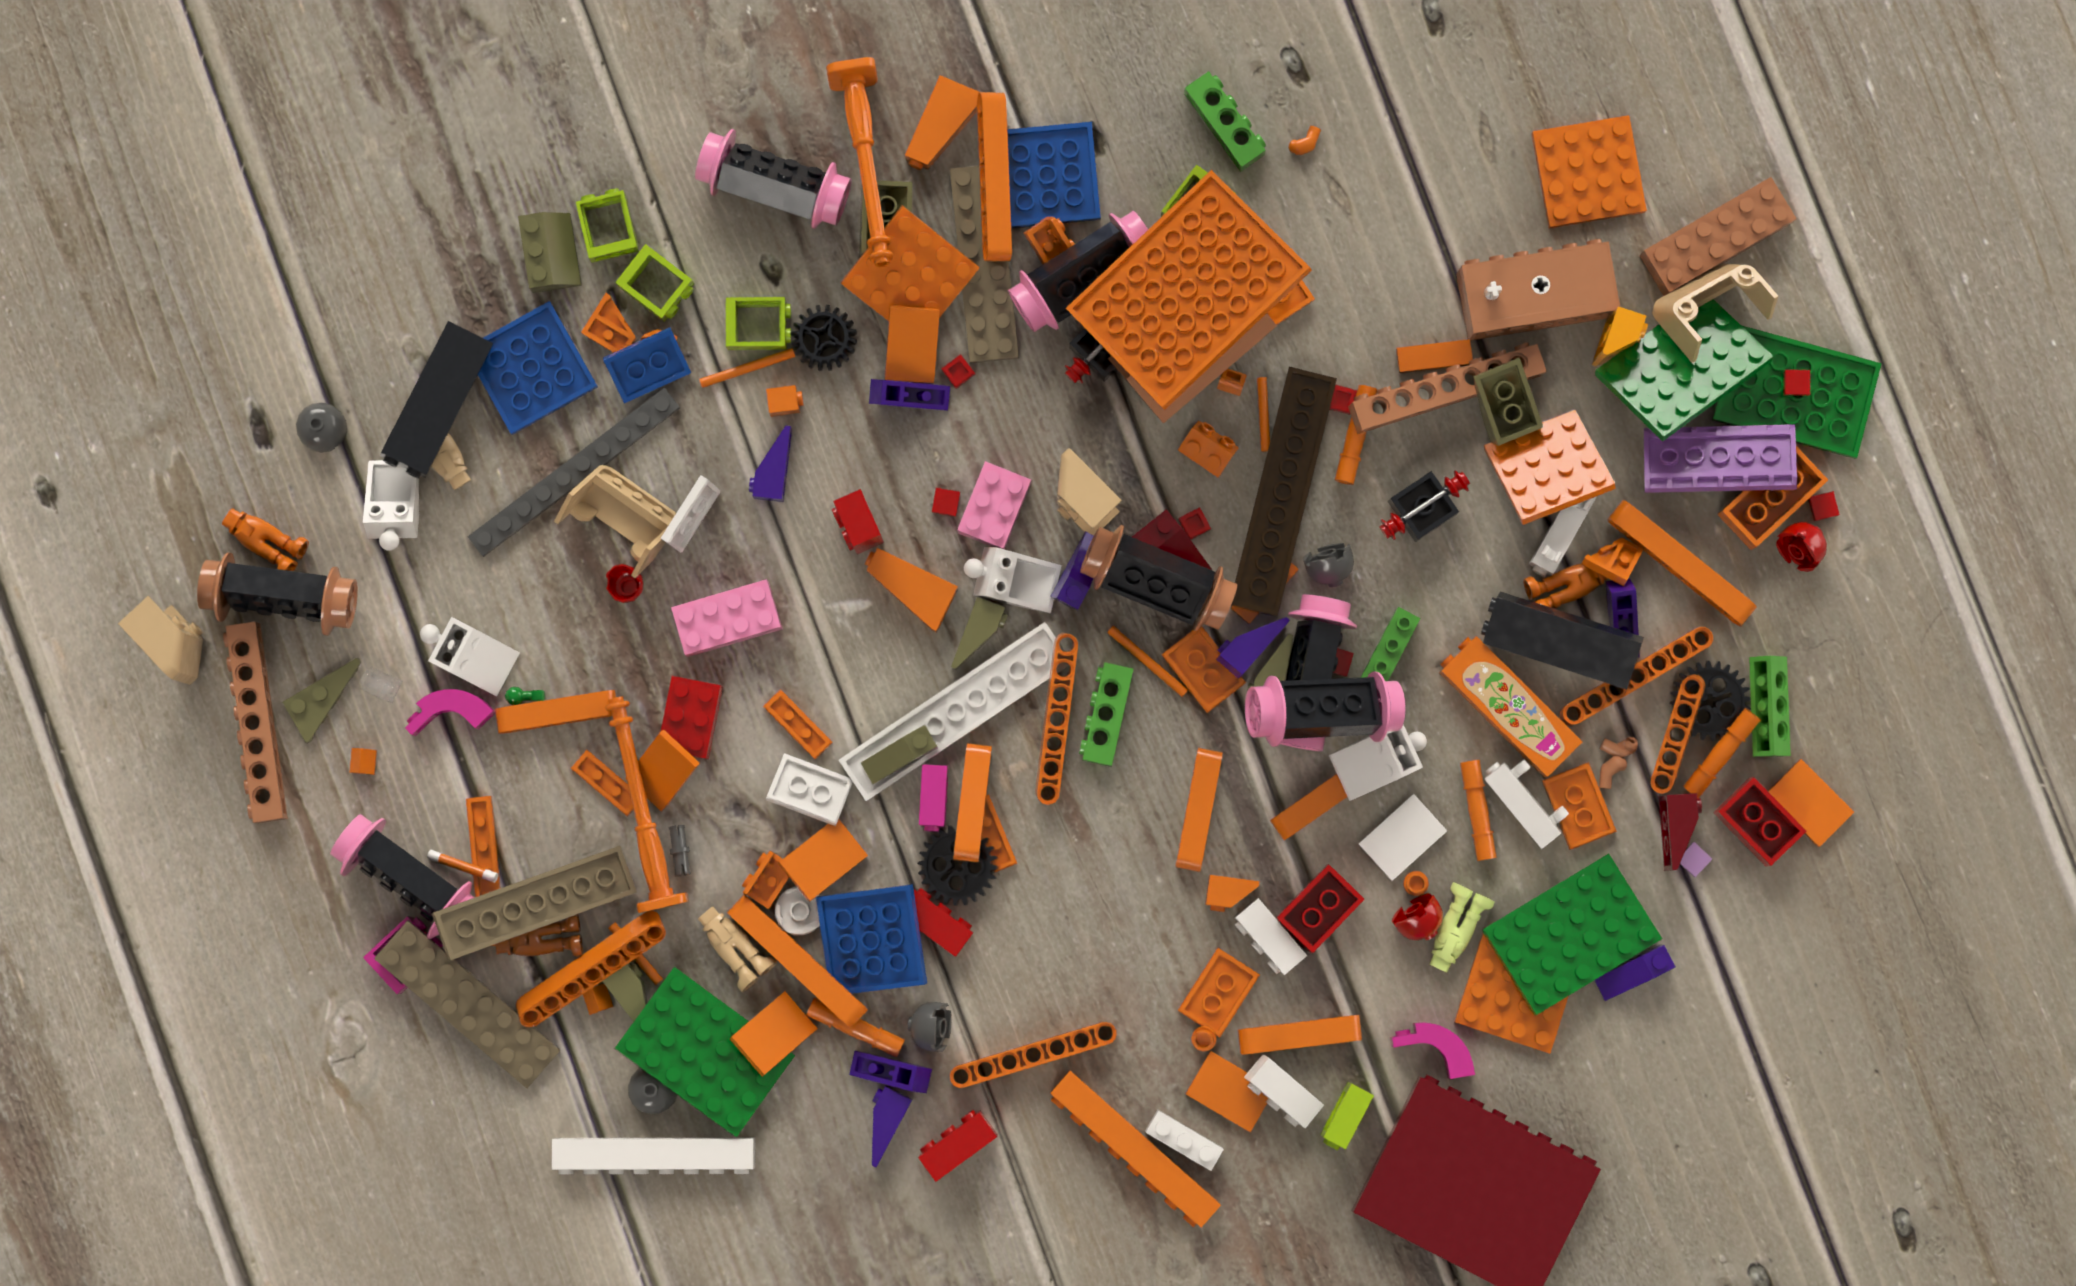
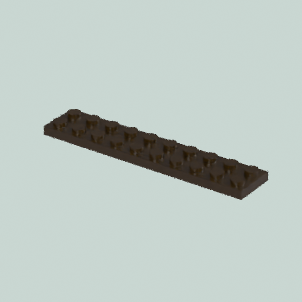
M1290 366L1288 368L1235 579L1237 590L1231 606L1278 617L1337 378Z

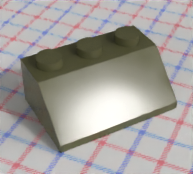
M877 180L885 227L902 205L912 212V182ZM862 184L859 258L868 249L867 240L871 238Z
M539 212L518 216L528 285L532 293L582 286L571 214Z

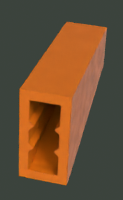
M941 75L939 76L905 153V159L908 161L909 166L917 170H922V168L929 170L977 113L979 91Z
M879 548L876 549L875 553L871 551L865 562V565L868 566L867 572L925 625L937 633L958 591V586Z

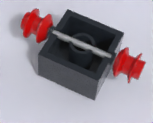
M1085 328L1069 343V348L1079 357L1072 358L1074 364L1071 367L1064 366L1067 370L1065 375L1073 383L1078 381L1082 384L1081 377L1084 374L1090 376V369L1104 382L1117 370L1108 359L1111 355Z
M1454 470L1453 478L1444 477L1445 486L1442 487L1433 472L1430 471L1388 500L1389 505L1396 514L1390 513V520L1387 522L1381 519L1382 525L1379 526L1381 532L1387 539L1391 537L1393 540H1396L1395 534L1397 532L1405 534L1406 528L1413 540L1417 542L1459 513L1449 495L1451 494L1459 498L1460 490L1463 489L1468 492V485L1470 484L1468 478L1463 472L1458 473Z

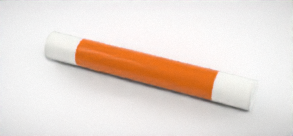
M434 850L428 852L427 859L494 883L498 879V873Z

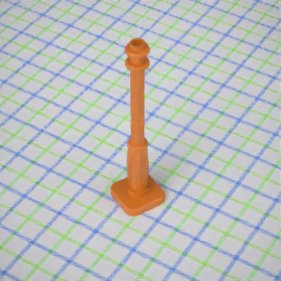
M871 57L833 62L826 66L829 88L833 91H844L847 123L853 141L852 146L857 150L871 238L867 240V246L873 249L869 260L875 263L876 267H886L890 264V260L893 259L894 255L887 248L891 243V239L885 235L871 148L874 145L872 117L865 87L873 86L878 81L875 60Z
M623 696L609 699V705L605 709L611 711L613 720L609 722V726L615 727L637 821L635 832L637 834L640 860L650 893H648L649 901L637 903L638 913L689 902V897L686 892L674 894L673 889L670 888L664 851L656 829L657 825L655 822L652 823L631 734L629 723L633 722V717H628L626 707L630 705V702L624 701Z

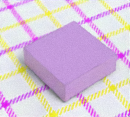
M1692 842L1686 849L1680 864L1693 877H1696L1712 858L1695 842Z

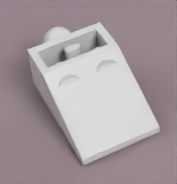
M383 460L369 461L363 525L368 539H379L380 546L385 550L391 551L399 545V538H417L419 479L407 474V469L400 465H397L395 468L386 464Z
M984 547L981 561L975 558L969 559L964 565V572L970 578H977L974 596L1051 613L1054 598L1050 596L1058 583L1062 565L997 547Z
M453 617L449 620L443 634H440L439 629L433 624L423 626L420 631V637L423 642L427 644L437 643L428 660L430 663L495 696H498L520 652ZM457 631L464 633V637L461 640L455 639ZM445 653H451V661L445 662L443 660Z
M1403 725L1399 731H1387L1385 738L1381 742H1374L1368 736L1329 755L1347 797L1351 801L1423 768L1416 751H1421L1425 748L1427 739L1423 733L1418 731L1408 735Z

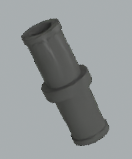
M676 825L669 827L672 845L670 855H673L675 877L682 875L681 866L683 867L684 876L691 875L688 860L690 848L686 844L685 825H678V835Z

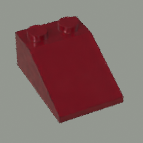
M1167 509L1132 536L1142 542L1212 570Z
M1697 793L1658 797L1664 871L1678 870L1699 819L1698 813H1702L1701 798H1697Z

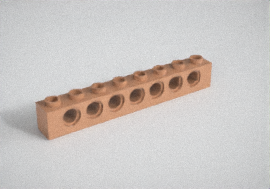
M1523 343L1514 347L1515 351L1506 353V350H1501L1493 353L1490 359L1483 360V357H1479L1469 361V365L1462 368L1460 364L1446 368V373L1440 375L1437 374V371L1424 375V380L1418 382L1410 379L1401 382L1399 388L1391 389V386L1377 390V395L1369 397L1366 393L1354 397V402L1348 408L1357 434L1477 397L1475 384H1468L1465 381V374L1475 376L1487 371L1488 367L1495 368L1520 358L1527 381L1540 377L1547 370L1538 344L1529 346V343ZM1443 381H1446L1451 384V392H1446L1443 390ZM1419 389H1425L1429 394V399H1422L1418 393ZM1396 396H1402L1405 399V407L1397 405L1395 401ZM1373 403H1378L1382 406V414H1377L1373 411Z
M248 622L226 626V632L223 633L225 647H229L230 657H227V667L229 672H232L233 681L230 682V690L232 696L236 697L237 704L233 710L235 720H239L240 730L237 731V739L239 745L243 747L244 754L240 756L242 769H246L247 779L244 780L245 793L249 794L250 804L247 805L248 816L250 819H253V823L258 824L288 819L261 624L258 622ZM247 643L249 645V652L247 655L241 656L239 654V647ZM250 667L253 675L251 679L245 681L242 673L246 668ZM250 692H254L256 695V701L252 705L246 703V696ZM257 716L260 724L258 728L252 730L249 726V721L252 717ZM256 741H261L263 744V750L259 754L253 752V744ZM264 765L267 771L266 775L259 779L256 775V770L259 766ZM263 790H267L270 793V799L263 804L259 796Z

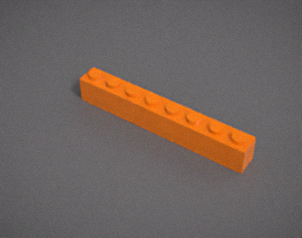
M1071 1070L1067 1072L1050 1092L1054 1096L1051 1101L1061 1110L1066 1107L1072 1112L1069 1117L1080 1127L1084 1123L1091 1129L1088 1134L1098 1143L1103 1140L1110 1147L1107 1151L1117 1160L1122 1157L1129 1164L1126 1168L1136 1177L1139 1174L1147 1179L1145 1185L1155 1194L1158 1191L1166 1196L1164 1202L1174 1211L1177 1208L1185 1213L1182 1218L1192 1227H1195L1197 1224L1202 1228L1221 1206L1214 1197Z

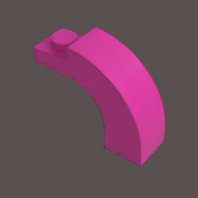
M457 689L439 690L426 695L416 703L423 711L420 713L417 711L407 720L409 724L405 729L411 735L417 736L438 715L446 712H456L461 714L475 729L479 730L495 715V710L483 699L469 692Z
M1417 1022L1413 1023L1414 1033H1410V1029L1395 1031L1396 1036L1390 1037L1391 1047L1393 1048L1418 1043H1427L1437 1048L1444 1058L1449 1079L1475 1075L1472 1057L1466 1045L1456 1034L1445 1027L1432 1023Z

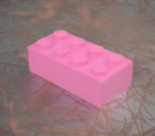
M767 579L671 607L684 654L687 657L783 629Z

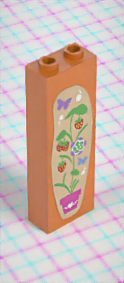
M1477 636L1472 640L1467 637L1458 646L1461 651L1455 657L1450 654L1440 664L1443 669L1439 673L1544 778L1548 777L1582 741Z

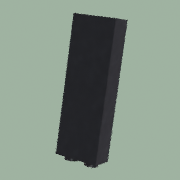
M450 321L447 322L381 451L380 456L384 457L383 462L395 468L397 465H400L407 469V474L417 479L420 476L426 478L493 346L492 342Z
M1501 591L1497 598L1492 597L1488 612L1492 613L1490 621L1485 620L1481 635H1485L1483 644L1620 688H1628L1644 637Z

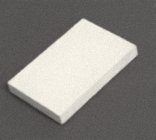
M700 475L661 539L680 553L683 552L721 490Z
M784 753L766 800L836 826L853 781L849 777Z
M1413 794L1358 845L1385 875L1393 881L1445 834L1447 830Z

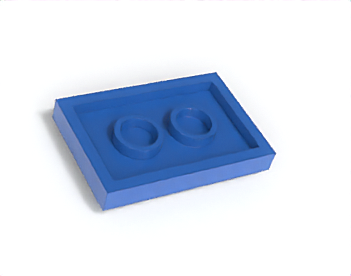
M670 327L603 357V361L624 403L691 373Z

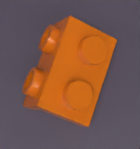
M1046 217L1024 232L1042 264H1045L1075 244L1071 239L1068 240L1064 233L1066 230L1065 226L1055 217Z
M1197 421L1178 451L1219 478L1239 447L1235 445L1231 438L1222 436L1214 431L1210 424Z
M769 851L768 854L763 852L756 863V866L759 868L754 875L749 874L743 882L742 886L745 889L742 893L770 909L789 880V876L778 864L783 858L772 851Z

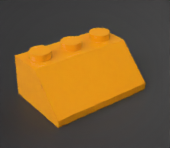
M1618 306L1606 319L1592 365L1598 366L1610 360L1621 351L1633 346L1636 342H1640L1641 338H1644L1648 324L1644 323L1646 315Z

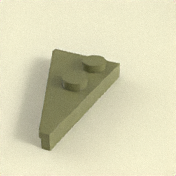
M355 658L282 702L306 743H310L313 740L314 734L328 717L329 711L333 709L343 694V690L350 679L358 671V667L361 664L359 658Z

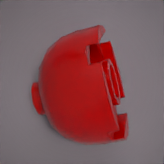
M1797 522L1790 524L1777 536L1779 539L1776 541V546L1780 555L1787 563L1790 564L1792 560L1795 564L1799 565L1796 569L1800 571H1813L1826 555L1827 542L1823 532L1819 527L1810 523Z
M1431 893L1422 894L1409 902L1413 905L1407 908L1406 911L1401 907L1392 918L1393 924L1403 937L1409 940L1419 941L1425 939L1427 941L1434 938L1438 934L1437 930L1443 920V910L1435 896H1432Z

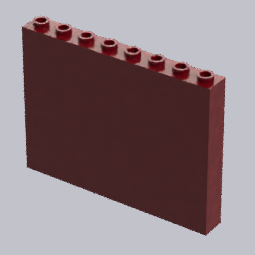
M1427 1074L1425 1078L1418 1076L1351 1211L1495 1286H1544L1601 1171L1600 1168L1595 1166L1597 1161L1586 1155H1583L1582 1159L1573 1155L1574 1149L1562 1143L1559 1147L1551 1144L1552 1138L1541 1132H1538L1537 1136L1528 1132L1529 1126L1517 1120L1514 1124L1506 1121L1507 1115L1496 1109H1493L1492 1113L1483 1109L1485 1104L1472 1097L1469 1101L1461 1098V1091L1451 1086H1448L1446 1090L1438 1086L1439 1080Z

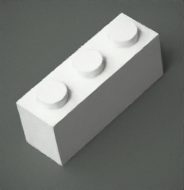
M1259 898L1235 917L1238 921L1235 924L1236 928L1243 936L1247 933L1254 940L1251 943L1253 948L1260 955L1266 954L1270 959L1267 964L1276 974L1279 972L1283 975L1287 974L1307 956Z
M1263 1054L1244 1076L1250 1082L1247 1087L1258 1096L1263 1093L1268 1098L1266 1103L1275 1111L1283 1110L1286 1113L1284 1118L1294 1127L1299 1124L1306 1128L1324 1106L1275 1062Z
M1158 1109L1145 1130L1147 1134L1212 1171L1224 1150L1221 1146Z

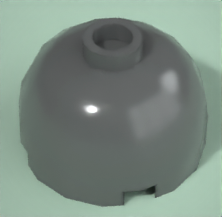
M314 403L304 408L298 415L296 430L301 442L309 449L320 453L330 452L344 441L347 433V423L341 411L333 405Z
M1344 543L1318 548L1317 550L1320 553L1312 556L1311 552L1303 557L1305 569L1309 577L1319 584H1328L1329 587H1337L1343 584V580L1350 575L1354 566L1351 546L1348 544L1345 548Z
M924 1003L914 1012L913 1017L909 1018L908 1031L911 1032L914 1042L921 1049L933 1052H943L947 1045L942 1044L944 1038H950L952 1025L951 1010H946V1007L949 1006L948 1003Z
M641 1068L637 1069L631 1076L628 1084V1096L632 1104L639 1111L647 1114H659L669 1109L676 1101L677 1095Z

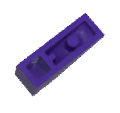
M871 379L869 404L948 411L950 386Z
M791 426L784 427L755 471V477L750 478L749 492L753 493L754 499L784 502L792 437Z
M1086 531L1050 596L1064 605L1077 610L1093 581L1092 577L1080 573L1086 552L1093 539V535Z
M1628 578L1624 586L1614 581H1605L1610 626L1639 635L1637 594L1631 579Z
M1285 617L1239 635L1231 642L1227 639L1217 650L1221 654L1216 660L1239 679L1290 620Z
M1658 945L1615 967L1594 981L1604 1001H1607L1676 968L1665 945Z
M854 1051L849 1075L912 1092L927 1094L932 1069Z
M887 1085L884 1090L879 1088L872 1102L876 1103L873 1108L872 1166L874 1167L878 1166L913 1100Z

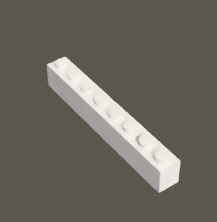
M755 1137L552 1139V1170H558V1174H574V1170H584V1174H599V1170H609V1174H624V1170H634V1174H649V1170H659V1174H674V1169H684V1174H699V1169H709V1174H724V1169H734V1174H749V1169L755 1168Z

